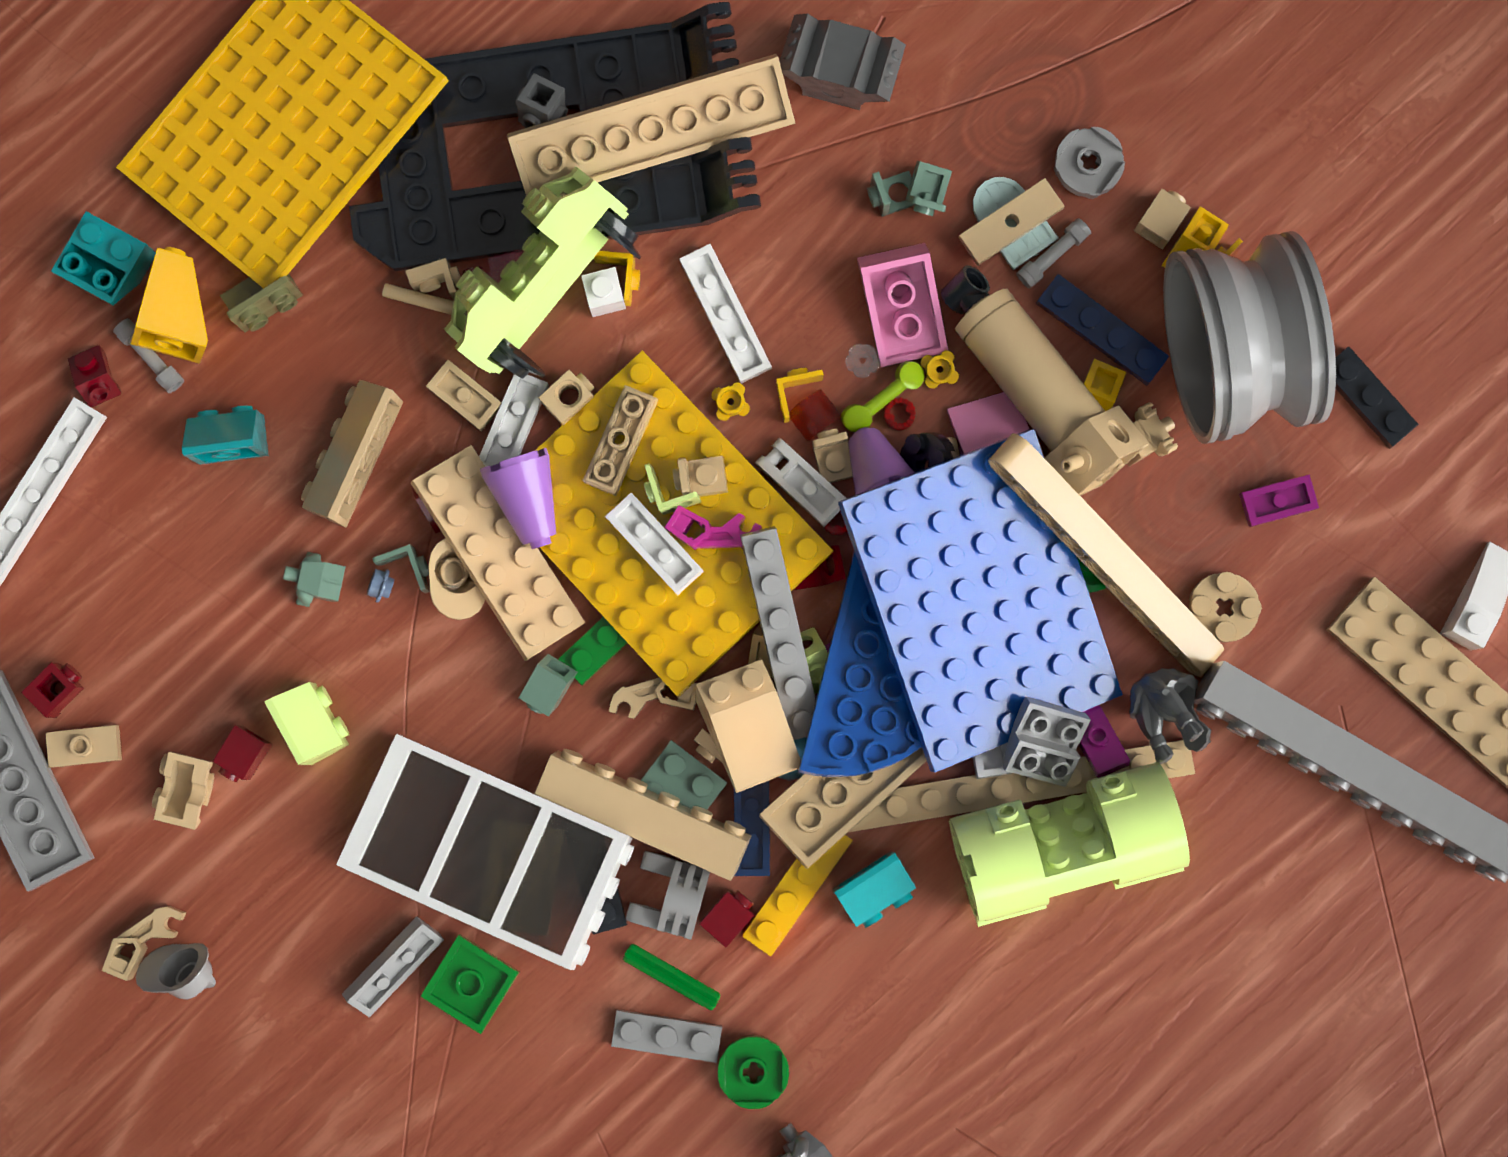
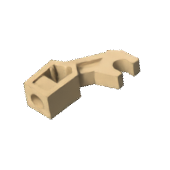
M660 677L626 688L622 687L613 694L608 712L617 714L619 704L627 702L631 707L628 717L635 719L648 701L659 698L662 704L694 711L697 683H693L678 697L677 701L671 700L668 696L663 698L661 692L666 689L667 685Z
M172 906L154 909V912L117 938H113L102 971L125 981L133 979L148 949L145 942L151 938H175L178 932L168 927V919L174 917L175 919L183 920L186 912ZM125 943H133L136 948L132 952L133 956L131 959L120 955Z

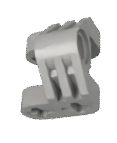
M644 851L640 868L671 877L662 910L630 902L625 920L691 940L710 872L683 860Z

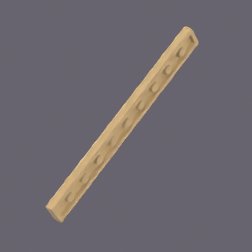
M1184 741L1167 742V745L1174 753L1168 762L1161 764L1168 778L1195 774L1192 752L1185 747ZM1151 746L1125 749L1130 759V765L1111 774L1157 762ZM1084 756L1080 758L1066 787L1015 773L977 779L976 775L900 787L896 788L849 832L973 812L1015 800H1021L1022 803L1085 793L1087 792V781L1097 777Z

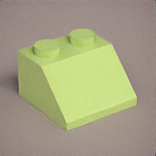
M308 682L264 701L298 765H314L349 745L345 738L349 735V731L339 716L336 718L333 716L329 708L333 703L324 686L318 687L316 683Z

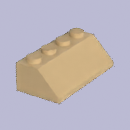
M359 380L357 387L352 386L345 399L347 409L342 419L337 418L331 429L330 437L333 438L328 450L324 449L320 453L316 462V469H319L314 481H309L303 490L301 500L304 503L302 508L347 528L403 404V401L393 390L363 380Z

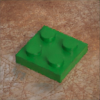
M459 934L420 997L479 1034H482L520 971Z

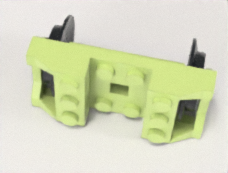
M576 166L568 175L543 184L539 190L537 188L532 189L523 200L522 204L525 207L521 212L540 230V233L538 235L533 233L522 246L523 254L516 262L512 260L504 267L500 274L502 280L499 283L479 267H476L473 272L470 270L466 271L456 284V287L459 289L455 293L451 321L444 329L457 342L455 348L460 353L489 373L500 374L503 370L501 365H503L522 379L529 372L540 377L545 376V372L523 353L520 348L608 241V238L601 233L602 230L636 258H641L633 245L639 236L615 217V213H617L625 220L629 215L626 212L628 209Z

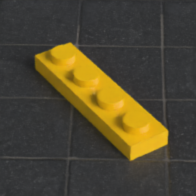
M844 835L808 869L796 858L742 936L771 957L853 840Z

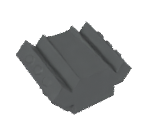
M796 14L793 17L779 62L782 74L800 85L803 90L802 95L860 110L861 105L865 102H890L906 44L895 37H880L871 30L834 20H817L809 14Z

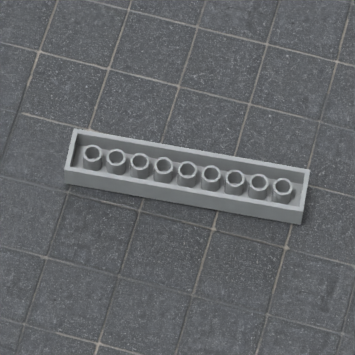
M1220 661L1213 663L1206 671L1196 690L1195 704L1198 706L1195 710L1212 720H1215V718L1223 719L1228 722L1226 728L1243 738L1246 735L1259 740L1257 744L1259 748L1274 756L1277 753L1290 758L1288 764L1293 768L1306 774L1310 771L1320 775L1319 782L1337 792L1341 789L1351 793L1350 800L1366 809L1372 807L1382 811L1381 818L1397 827L1403 825L1413 829L1412 836L1428 845L1434 843L1444 847L1443 854L1459 863L1465 861L1475 865L1474 872L1494 882L1496 879L1506 883L1508 880L1507 823L1228 662Z

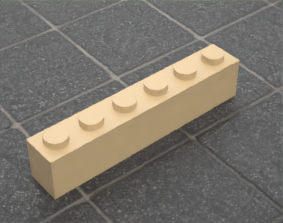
M563 749L562 752L558 750L550 755L536 789V795L729 881L735 876L752 835L745 833L746 828L729 820H726L724 824L713 819V814L704 808L693 806L690 809L679 804L680 799L670 793L660 792L659 795L647 790L648 785L641 780L628 777L627 780L614 775L615 770L607 765L596 763L593 766L582 761L583 756L575 751Z

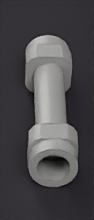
M1077 218L1065 228V235L1035 262L1029 261L1016 273L1018 279L1027 288L1030 289L1043 278V272L1074 244L1079 246L1091 234L1090 228L1084 221Z
M129 318L121 321L113 330L120 341L126 346L130 345L157 375L155 380L168 393L177 390L184 383V379L172 366L168 367L153 350L132 345L131 340L135 324Z

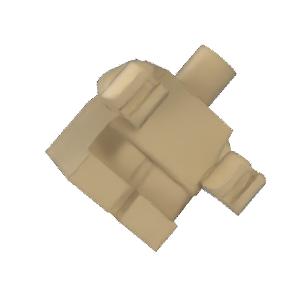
M1151 402L1139 407L1138 411L1135 412L1134 417L1136 421L1133 424L1149 444L1127 463L1129 467L1153 452L1162 457L1173 452L1178 447L1177 443H1172L1174 438L1168 434L1170 430L1175 428L1173 420L1168 416L1160 420L1156 414V408H1151L1153 406Z

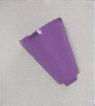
M864 427L857 430L850 438L848 447L855 495L915 473L878 429Z
M547 448L501 461L496 465L480 468L483 480L522 545L530 543L531 549L551 544L550 536L556 534L550 458Z

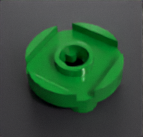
M759 1035L744 1036L730 1043L722 1054L718 1065V1081L721 1089L735 1104L746 1109H761L772 1104L784 1092L789 1080L788 1061L780 1046L770 1039ZM750 1062H756L758 1068L764 1069V1075H759L756 1082H751L749 1075H743V1069L749 1068Z

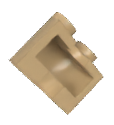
M175 752L165 753L159 768V773L165 776L163 788L158 787L152 800V807L156 808L154 820L195 830L201 822L199 819L202 805L208 806L214 773H210L209 770L213 762Z

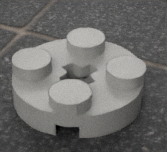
M1100 127L1074 130L1062 140L1055 155V175L1071 193L1088 199L1097 198L1109 192L1118 183L1123 174L1125 161L1121 143L1111 132ZM1091 154L1097 157L1095 164L1098 168L1085 169L1083 167L1084 162L1080 158L1082 156L1088 158Z

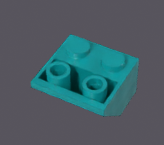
M86 211L51 272L114 306L141 283L154 260L156 252L146 243Z

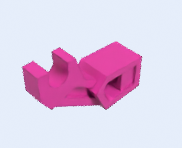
M678 505L665 526L669 533L694 550L741 547L743 549L740 535L763 528L755 523L749 532L741 531L740 526L745 520V516L740 513L724 524L723 527H711L708 520ZM694 522L698 523L702 529L705 528L706 532L701 533L695 539L686 536Z

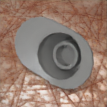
M203 943L162 946L144 958L135 976L137 985L143 991L169 993L179 999L186 1000L197 996L206 988L214 987L216 980L212 975V965L208 960V948Z

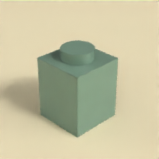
M547 654L537 664L519 699L526 702V705L532 711L549 717L561 703L578 672L550 654Z

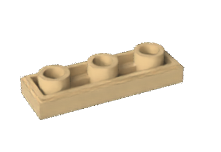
M1044 178L960 234L958 238L976 265L979 266L1063 210L1065 206L1046 178ZM1013 219L1017 226L1009 227L1006 225L1005 220Z
M624 385L584 476L583 482L585 484L617 496L657 405L658 399L656 397ZM619 435H624V442L616 445L615 438Z

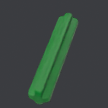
M631 944L623 956L624 962L708 1010H713L720 999L719 992L635 944Z

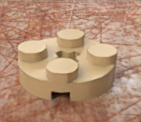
M1231 572L1212 574L1202 579L1193 588L1189 598V610L1222 643L1237 641L1248 635L1255 627L1262 609L1254 587L1243 577ZM1218 599L1222 601L1229 600L1232 603L1230 607L1232 614L1230 616L1227 614L1219 616L1216 613V610L1219 608L1216 603Z

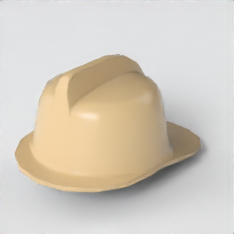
M445 538L437 543L429 559V586L432 602L438 611L448 618L457 620L471 618L479 612L485 598L447 539Z

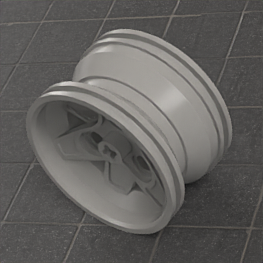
M1294 231L1266 235L1260 241L1249 261L1244 262L1215 249L1202 250L1194 248L1188 249L1186 252H1172L1166 262L1163 286L1167 343L1179 399L1187 422L1198 441L1202 444H1208L1216 440H1229L1233 435L1246 432L1270 410H1274L1295 427L1325 422L1330 416L1335 397V345L1325 289L1315 259L1305 240Z

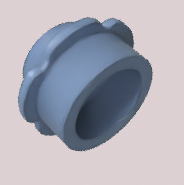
M375 569L369 583L366 595L376 598L375 602L377 603L380 602L381 597L389 598L395 579L389 577L390 571L387 569L385 572Z

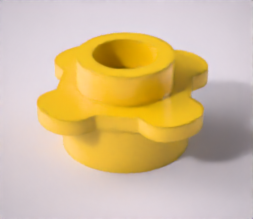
M945 350L941 355L933 357L925 355L921 359L920 364L925 369L927 376L925 379L927 387L935 389L942 383L954 384L957 382L959 374L955 371L953 364L954 354ZM938 366L943 368L941 373L936 371Z
M734 383L732 386H727L723 389L718 387L713 390L712 399L717 403L718 410L716 415L719 420L727 421L731 416H746L749 413L750 406L745 402L743 395L745 387L741 383ZM729 399H733L734 404L729 405L727 401Z

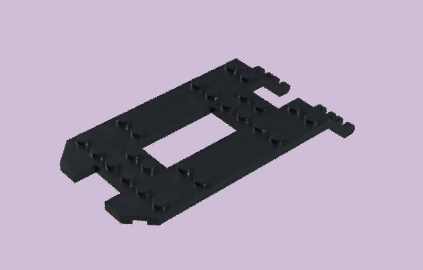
M718 2L707 4L669 23L425 58L428 63L444 74L449 81L378 165L383 201L349 206L353 240L393 271L412 269L446 258L448 263L523 253L522 246L533 233L538 235L540 230L521 212L525 207L522 203L526 197L522 181L453 191L444 128L518 117L517 106H515L517 95L527 85L534 73L565 88V106L568 110L579 108L580 112L740 65L739 60L736 58H728L714 63L712 60V56L717 53H728L735 51L737 48L735 39L714 41L734 36V26L724 24L709 29L707 27V22L713 19H726L732 14L730 3ZM750 137L728 139L708 148V150L691 156H685L598 182L599 185L628 209L626 212L629 215L625 220L617 213H615V217L637 235L710 225L742 211L755 210L761 207L758 194H748L743 197L733 198L732 192L734 189L740 187L749 188L758 183L757 175L753 174L730 178L736 174L755 170V162L752 160H743L728 165L727 156L732 154L750 152L752 150ZM602 230L601 233L605 237H607L608 240L613 239L610 235H608L605 231Z

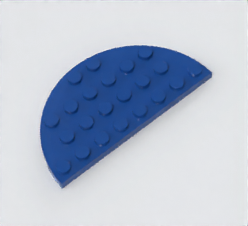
M855 551L853 552L798 772L822 777H849L872 773L907 758L922 747Z

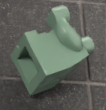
M307 552L306 557L300 563L299 569L285 566L283 580L296 582L294 590H296L298 597L296 600L297 605L309 607L313 598L337 602L339 601L346 566L321 562V554Z

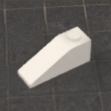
M1491 542L1487 543L1440 632L1441 635L1469 650L1485 647L1501 616L1508 596V551Z

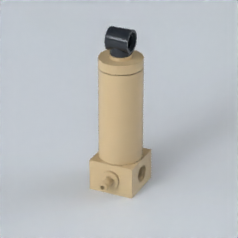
M970 265L964 266L941 290L942 299L948 307L956 313L965 314L955 328L957 334L1029 425L1035 429L1037 435L1051 451L1044 459L1080 496L1102 486L1141 452L1149 442L1119 405L1107 411L1102 408L1008 289H1001L989 295L990 285L986 277L975 267Z

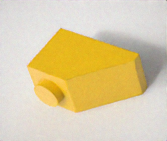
M1200 206L1169 252L1162 266H1166L1167 259L1172 252H1186L1188 249L1194 248L1202 250L1215 249L1229 224Z

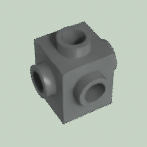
M535 73L527 85L519 91L515 101V106H517L518 122L525 128L565 117L568 113V108L565 106V88Z

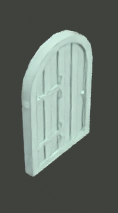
M994 177L985 181L977 189L973 199V212L977 221L980 222L1025 192V190L1016 181L1006 177ZM1013 219L1005 220L1007 226L1012 228L1017 226ZM1045 221L1001 250L1000 253L1012 270H1015L1032 257L1037 256L1038 253L1056 242L1059 238L1048 222Z

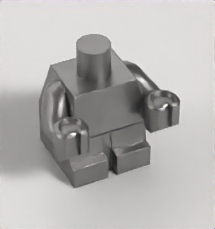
M789 1123L779 1131L787 1143L783 1146L786 1154H780L777 1157H833L825 1145L806 1130L798 1133L794 1126Z

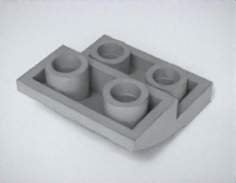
M1025 696L1011 730L1003 769L1011 773L1066 787L1081 758L1076 749L1091 719L1084 712Z

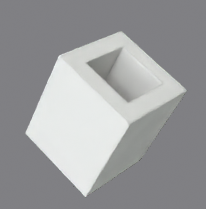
M615 267L581 275L592 317L626 309Z

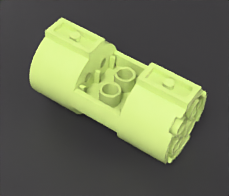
M1155 762L1089 780L1086 783L1087 793L1071 795L1065 799L1044 805H1035L1026 810L1021 800H1015L950 818L951 836L977 926L1047 908L1046 905L1049 904L1050 897L1112 881L1115 889L1184 871V867H1188L1190 863L1186 831L1173 788L1161 764Z

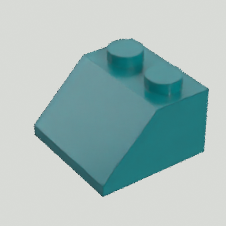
M253 406L233 407L232 413L219 414L217 410L200 411L197 413V417L186 420L182 454L199 465L269 456L264 415L257 409L253 410Z
M890 851L832 890L855 926L857 927L863 923L865 928L883 918L880 911L893 904L896 909L911 900L913 896L910 892L916 889V886L896 853Z

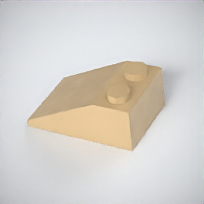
M762 659L696 684L695 701L736 793L799 769L801 760L778 694Z

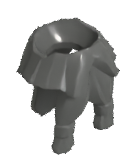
M1161 668L1157 672L1145 674L1139 681L1133 684L1130 691V718L1137 720L1141 731L1150 741L1149 744L1154 751L1155 760L1160 764L1168 762L1174 754L1162 735L1163 720L1175 723L1182 734L1185 747L1188 750L1202 751L1211 742V729L1199 720V716L1194 710L1199 681L1193 675L1183 673L1174 668Z

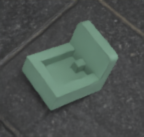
M921 161L916 162L905 201L915 204L913 211L930 216L934 215L935 210L945 212L946 205H943L952 171Z

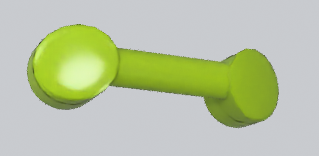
M913 361L901 363L896 369V380L865 405L852 404L843 410L841 415L843 426L851 432L869 427L872 423V416L904 390L917 389L923 384L925 375L922 366Z

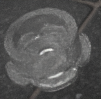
M869 344L854 345L850 348L849 356L845 360L847 369L853 371L854 375L860 378L868 377L871 372H876L880 365V360L877 358V350ZM865 358L866 362L861 364L859 359Z

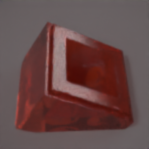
M822 389L799 402L789 412L791 421L807 441L816 437L818 433L824 431L841 417L839 411Z

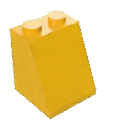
M157 247L131 344L200 364L208 338L193 258L185 256L186 253L174 247H165V249Z

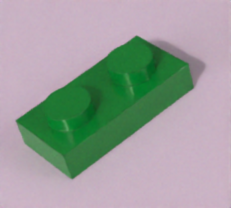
M602 617L558 660L578 672L575 679L583 686L627 642Z

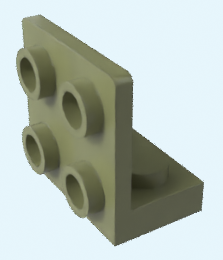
M290 274L279 278L264 289L248 277L220 295L229 309L226 313L227 316L244 332L248 330L253 332L264 327L269 321L267 318L278 311L284 313L297 305V299L303 296Z

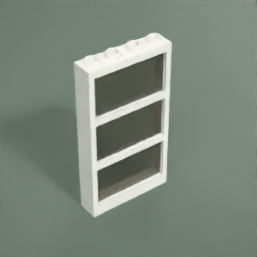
M396 734L336 865L566 969L575 970L576 965L582 966L590 950V946L586 944L591 931L597 932L605 916V912L601 911L606 897L612 899L620 881V879L615 878L621 864L624 866L628 864L634 846L630 845L632 837Z

